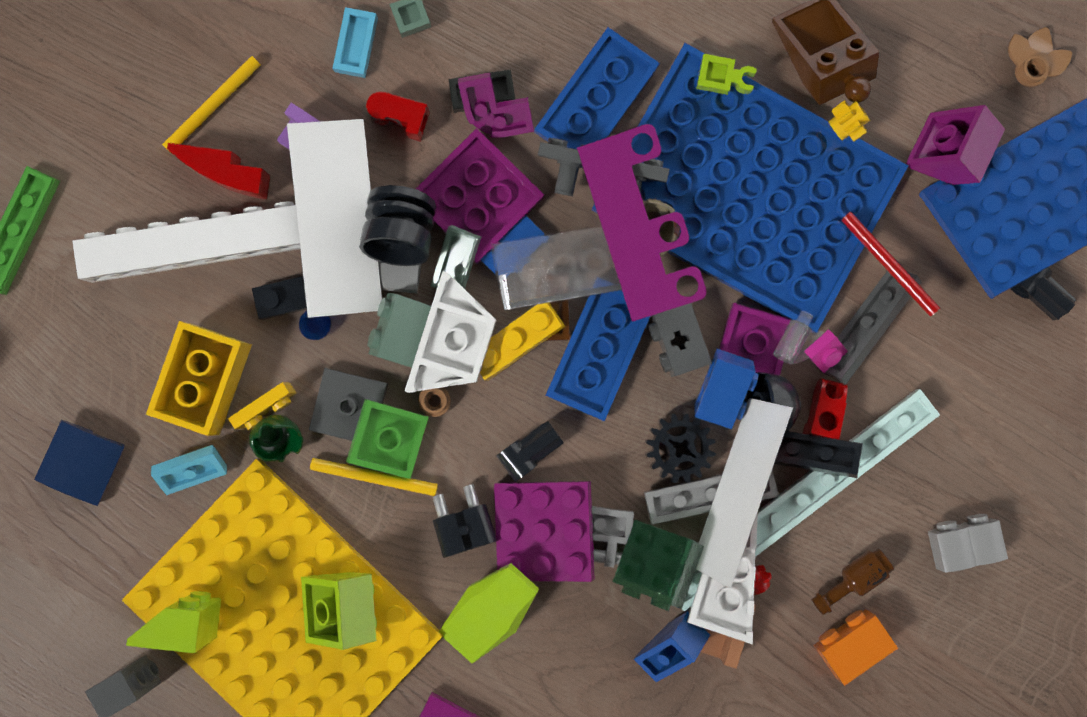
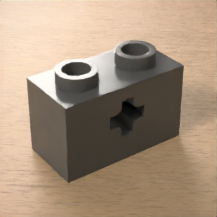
M691 303L655 314L651 317L652 323L648 324V328L654 343L658 341L660 343L663 353L659 354V360L665 373L670 372L671 377H675L712 364ZM675 332L678 337H684L685 342L681 344V351L678 346H672L670 340L675 338Z
M144 655L86 690L85 693L98 717H110L136 702L162 683L159 678V669L153 661L148 659L147 655Z

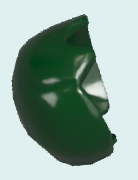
M271 415L262 419L252 428L249 434V444L254 455L264 461L283 462L290 453L299 454L304 442L298 426L282 415Z

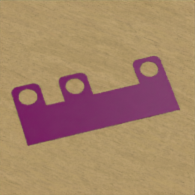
M645 124L578 147L580 160L632 322L702 300L706 296V287L700 270L697 267H688L666 275L659 254L683 246L689 241V234L683 216L678 212H673L649 220L632 169L633 165L660 155L661 146L655 128L650 124ZM639 133H646L653 140L651 151L645 155L635 153L631 146L632 139ZM666 221H674L681 228V235L674 242H666L660 237L659 229ZM685 275L693 276L698 282L697 292L690 297L679 294L676 287L678 280Z

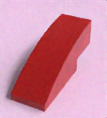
M168 143L167 149L174 156L208 180L228 190L267 200L270 174L264 169L240 165L241 158L232 151Z

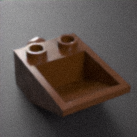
M809 0L772 18V23L803 85L819 105L844 93L846 98L853 103L855 101L858 103L863 102L869 97L871 93L869 81L876 79L879 50L836 0Z

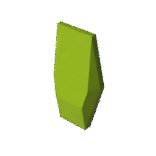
M510 563L469 585L439 632L447 642L473 664L516 633L539 588Z

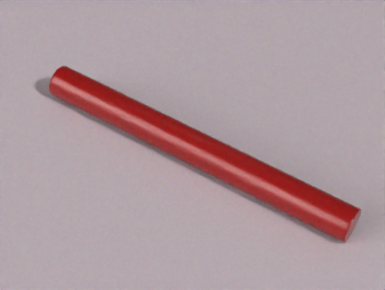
M849 212L841 219L847 228L930 317L941 309L852 212Z

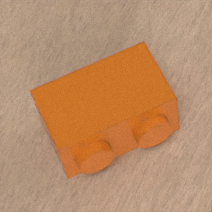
M867 609L851 613L845 619V624L837 629L832 628L825 631L819 637V642L814 644V647L835 678L844 686L898 649L877 616Z

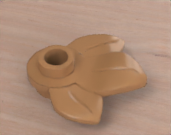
M1048 27L1035 31L1027 39L1021 35L1014 34L1008 46L1009 57L1016 65L1015 76L1026 87H1036L1042 84L1047 77L1059 76L1066 70L1072 58V52L1069 50H1053ZM1027 68H1031L1033 70L1034 76H1031L1029 74Z

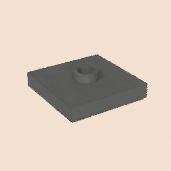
M324 368L309 430L352 441L364 400L368 399L383 404L388 383Z

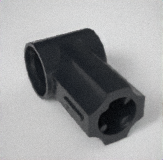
M1049 267L1011 288L1019 297L1030 299L1052 320H1059L1075 306L1076 299L1051 277L1052 271Z
M549 421L530 432L522 440L518 439L497 454L496 457L514 482H516L533 470L540 460L560 447L564 442Z

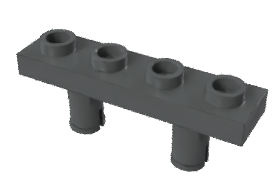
M549 138L548 143L540 142L538 156L557 160V163L560 164L554 193L573 197L579 168H583L578 150L567 148L568 142L560 139ZM650 159L632 166L639 191H641L642 182H646V179L662 183L667 182L670 169L663 168V161Z

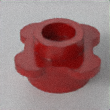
M764 565L755 566L754 595H759L770 587L772 575L770 572H766Z

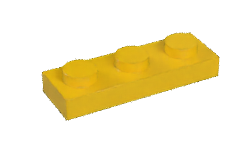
M542 300L491 337L480 371L484 381L491 380L565 327L548 300Z

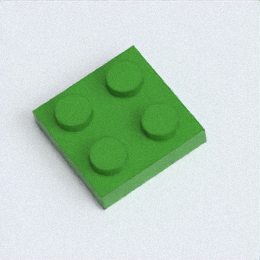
M365 399L346 462L411 479L429 417Z

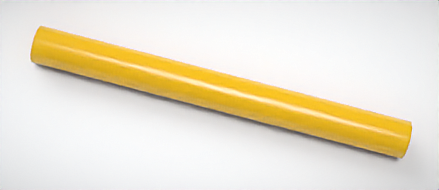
M251 56L162 145L167 149L168 143L182 144L261 64Z
M312 458L310 470L430 496H436L438 484L412 478L408 479L389 473L318 458Z

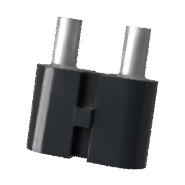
M474 484L463 487L469 508L458 513H448L443 494L432 497L438 518L433 520V525L443 558L497 542L487 505L479 504Z

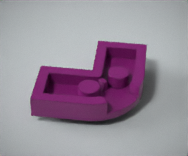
M490 72L458 78L465 115L470 124H473L485 133L491 134L492 138L534 132L528 97L497 103Z

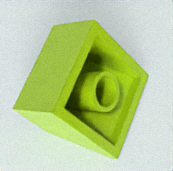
M347 572L301 577L306 643L344 650L377 641V620L374 613L372 574Z
M190 592V595L179 598V601L166 607L127 639L126 646L196 653L217 638L221 599L211 598V593Z

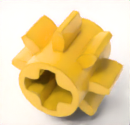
M844 100L832 109L831 112L835 117L828 122L842 141L850 136L855 142L867 133L864 125L871 120L857 101L849 106Z

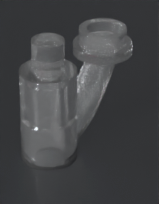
M801 311L797 320L790 321L773 353L776 358L791 365L809 359L804 351L824 334V332L819 330L817 333L813 332L810 334L812 329L809 327L813 315L806 311ZM808 339L811 343L803 347L806 340Z

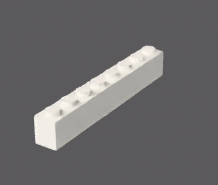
M286 201L274 204L275 208L262 210V207L244 208L243 213L231 215L230 212H216L211 214L210 219L199 220V217H185L179 219V224L168 225L167 222H154L148 224V229L136 230L135 227H123L116 229V234L105 235L103 232L84 234L85 239L72 241L77 276L80 280L93 283L300 249L296 205H294V202Z

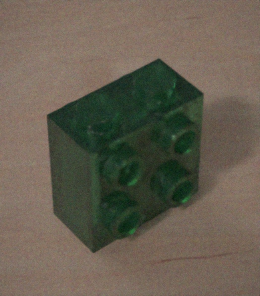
M635 520L612 582L623 586L621 593L639 600L641 594L652 597L650 604L669 611L671 605L682 609L704 546L694 540Z

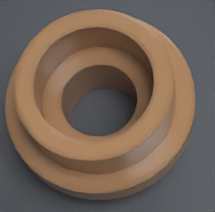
M444 387L422 390L420 393L419 406L426 415L432 417L441 416L450 408L451 397ZM435 394L441 398V403L437 407H433L429 402L430 397Z

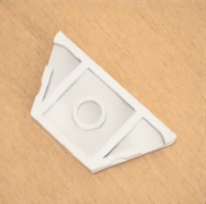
M442 271L405 388V391L409 393L477 382L497 321L447 272Z

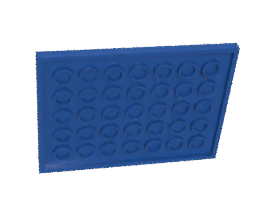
M684 43L638 125L639 127L650 124L655 128L661 146V153L653 159L663 161V168L670 169L666 183L646 179V182H642L640 191L642 200L646 201L650 198H656L675 209V212L683 216L689 234V241L683 246L669 250V254L693 267H697L705 274L779 315L794 320L797 325L806 330L817 333L864 248V245L841 219L849 212H852L872 233L909 165L861 139H857L854 142L849 136L842 141L827 120L747 76H743L742 80L745 84L754 86L750 94H742L733 86L730 87L728 95L696 89L701 59L705 53ZM639 133L632 139V149L639 155H645L651 151L653 140L648 134ZM594 203V205H593V207H592V211H594V212L597 213V210H596V207H595V203Z

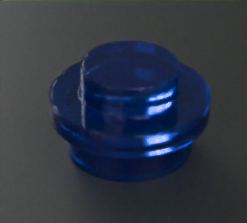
M305 311L299 319L300 332L307 339L321 340L331 330L332 324L329 316L308 318V313Z

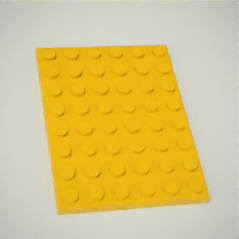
M260 458L252 462L122 599L141 620L148 623L166 607L179 601V598L190 595V592L204 591L211 593V598H220L221 606L217 638L196 653L175 652L242 717H368L443 637L439 629ZM347 572L372 574L374 613L377 620V641L344 650L306 643L301 577Z

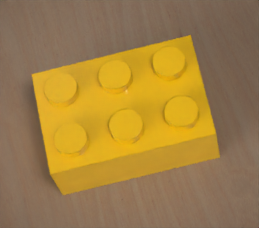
M179 321L145 415L206 436L220 435L252 344L191 323Z

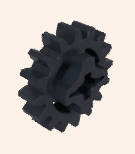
M683 413L681 420H678L676 414H670V422L668 423L660 418L658 422L661 428L659 430L650 428L649 430L654 435L653 440H645L646 444L652 446V450L646 452L645 456L649 458L654 457L655 459L650 465L651 469L654 470L661 467L659 476L664 479L670 473L671 482L677 483L679 476H682L686 483H690V474L701 478L700 468L702 466L708 469L711 468L709 462L706 461L707 457L716 456L715 452L709 450V445L716 443L715 439L706 438L705 436L711 429L709 427L700 429L701 419L699 418L689 422V414ZM673 427H685L680 434L671 435L667 433ZM697 436L701 444L700 453L696 451L694 444ZM668 440L679 443L685 441L684 447L692 456L678 453L675 456L676 449ZM660 443L664 444L667 455L664 458V462L659 453ZM690 461L693 463L692 466L686 469H675L681 462Z

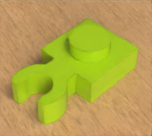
M703 54L696 89L728 95L730 87L733 86L742 94H750L754 86L745 84L742 77H754L757 69L751 66L742 67L740 70L734 69L735 59Z

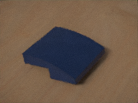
M61 419L34 480L61 493L98 506L125 444L94 434L93 430Z

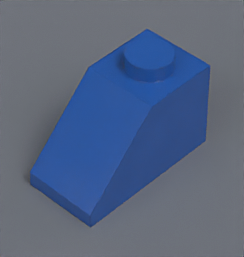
M688 611L669 622L634 658L655 682L695 662L710 637V634L704 628L687 622L689 617Z

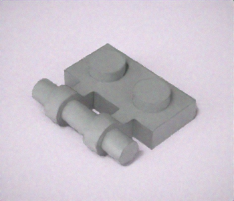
M592 506L593 540L607 542L606 550L594 549V562L604 563V567L614 568V565L627 566L628 553L616 552L617 543L627 545L631 543L633 511Z

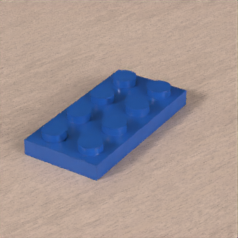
M607 27L538 123L534 133L547 142L549 138L567 141V148L577 149L581 144L587 145L609 137L658 69L660 63Z
M599 278L596 279L545 395L602 421H605L650 318L649 316L632 322L621 288Z

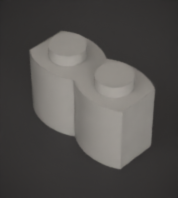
M976 514L968 516V522L958 525L956 521L937 523L936 529L928 531L936 569L945 573L955 572L1008 559L1000 521L988 518L987 514Z

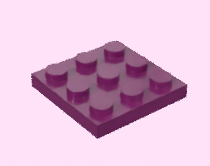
M477 128L416 188L429 195L435 201L437 208L433 219L445 233H447L448 227L453 225L481 237L474 259L476 264L544 198V194Z
M591 481L494 483L497 570L512 563L530 581L592 582L595 580Z

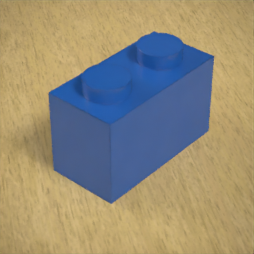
M716 348L711 361L712 364L709 366L694 404V412L696 418L732 429L736 419L741 420L747 405L744 399L747 391L752 392L758 380V373H755L753 360Z

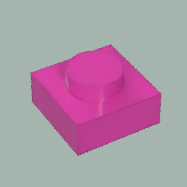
M828 329L804 352L825 373L830 367L839 363L848 351Z

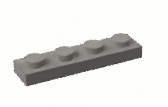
M773 470L771 471L762 500L778 496ZM722 474L690 481V483L685 482L645 491L644 495L651 524L710 512Z

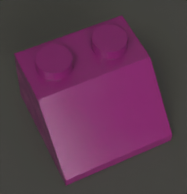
M986 105L932 112L929 114L906 164L912 170L952 185L980 183L1005 128Z

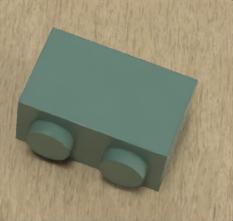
M388 293L387 297L381 300L378 307L377 315L380 319L377 328L373 329L369 335L367 346L370 350L368 354L412 368L431 306L398 294Z

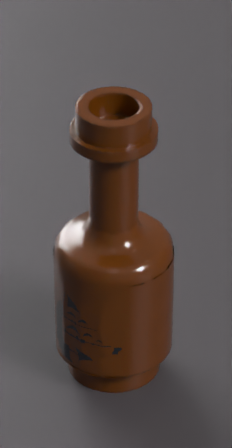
M877 548L873 552L868 550L842 569L843 581L823 595L817 592L811 601L822 615L831 613L830 606L847 594L855 592L859 596H864L890 578L889 573L894 571V567L880 549Z

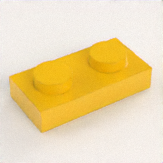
M282 382L229 417L228 420L234 429L247 428L248 431L252 430L259 421L264 419L263 416L271 410H274L276 413L290 405L292 402L289 398L297 394L291 383Z

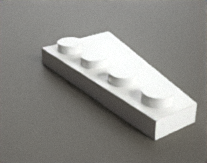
M758 512L731 589L701 573L687 620L690 624L753 644L752 627Z

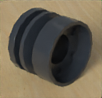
M386 185L370 190L367 199L368 206L365 211L367 221L363 225L359 245L362 253L381 263L395 266H416L425 263L430 254L432 237L429 231L434 226L433 217L436 214L437 208L435 201L429 195L405 186Z

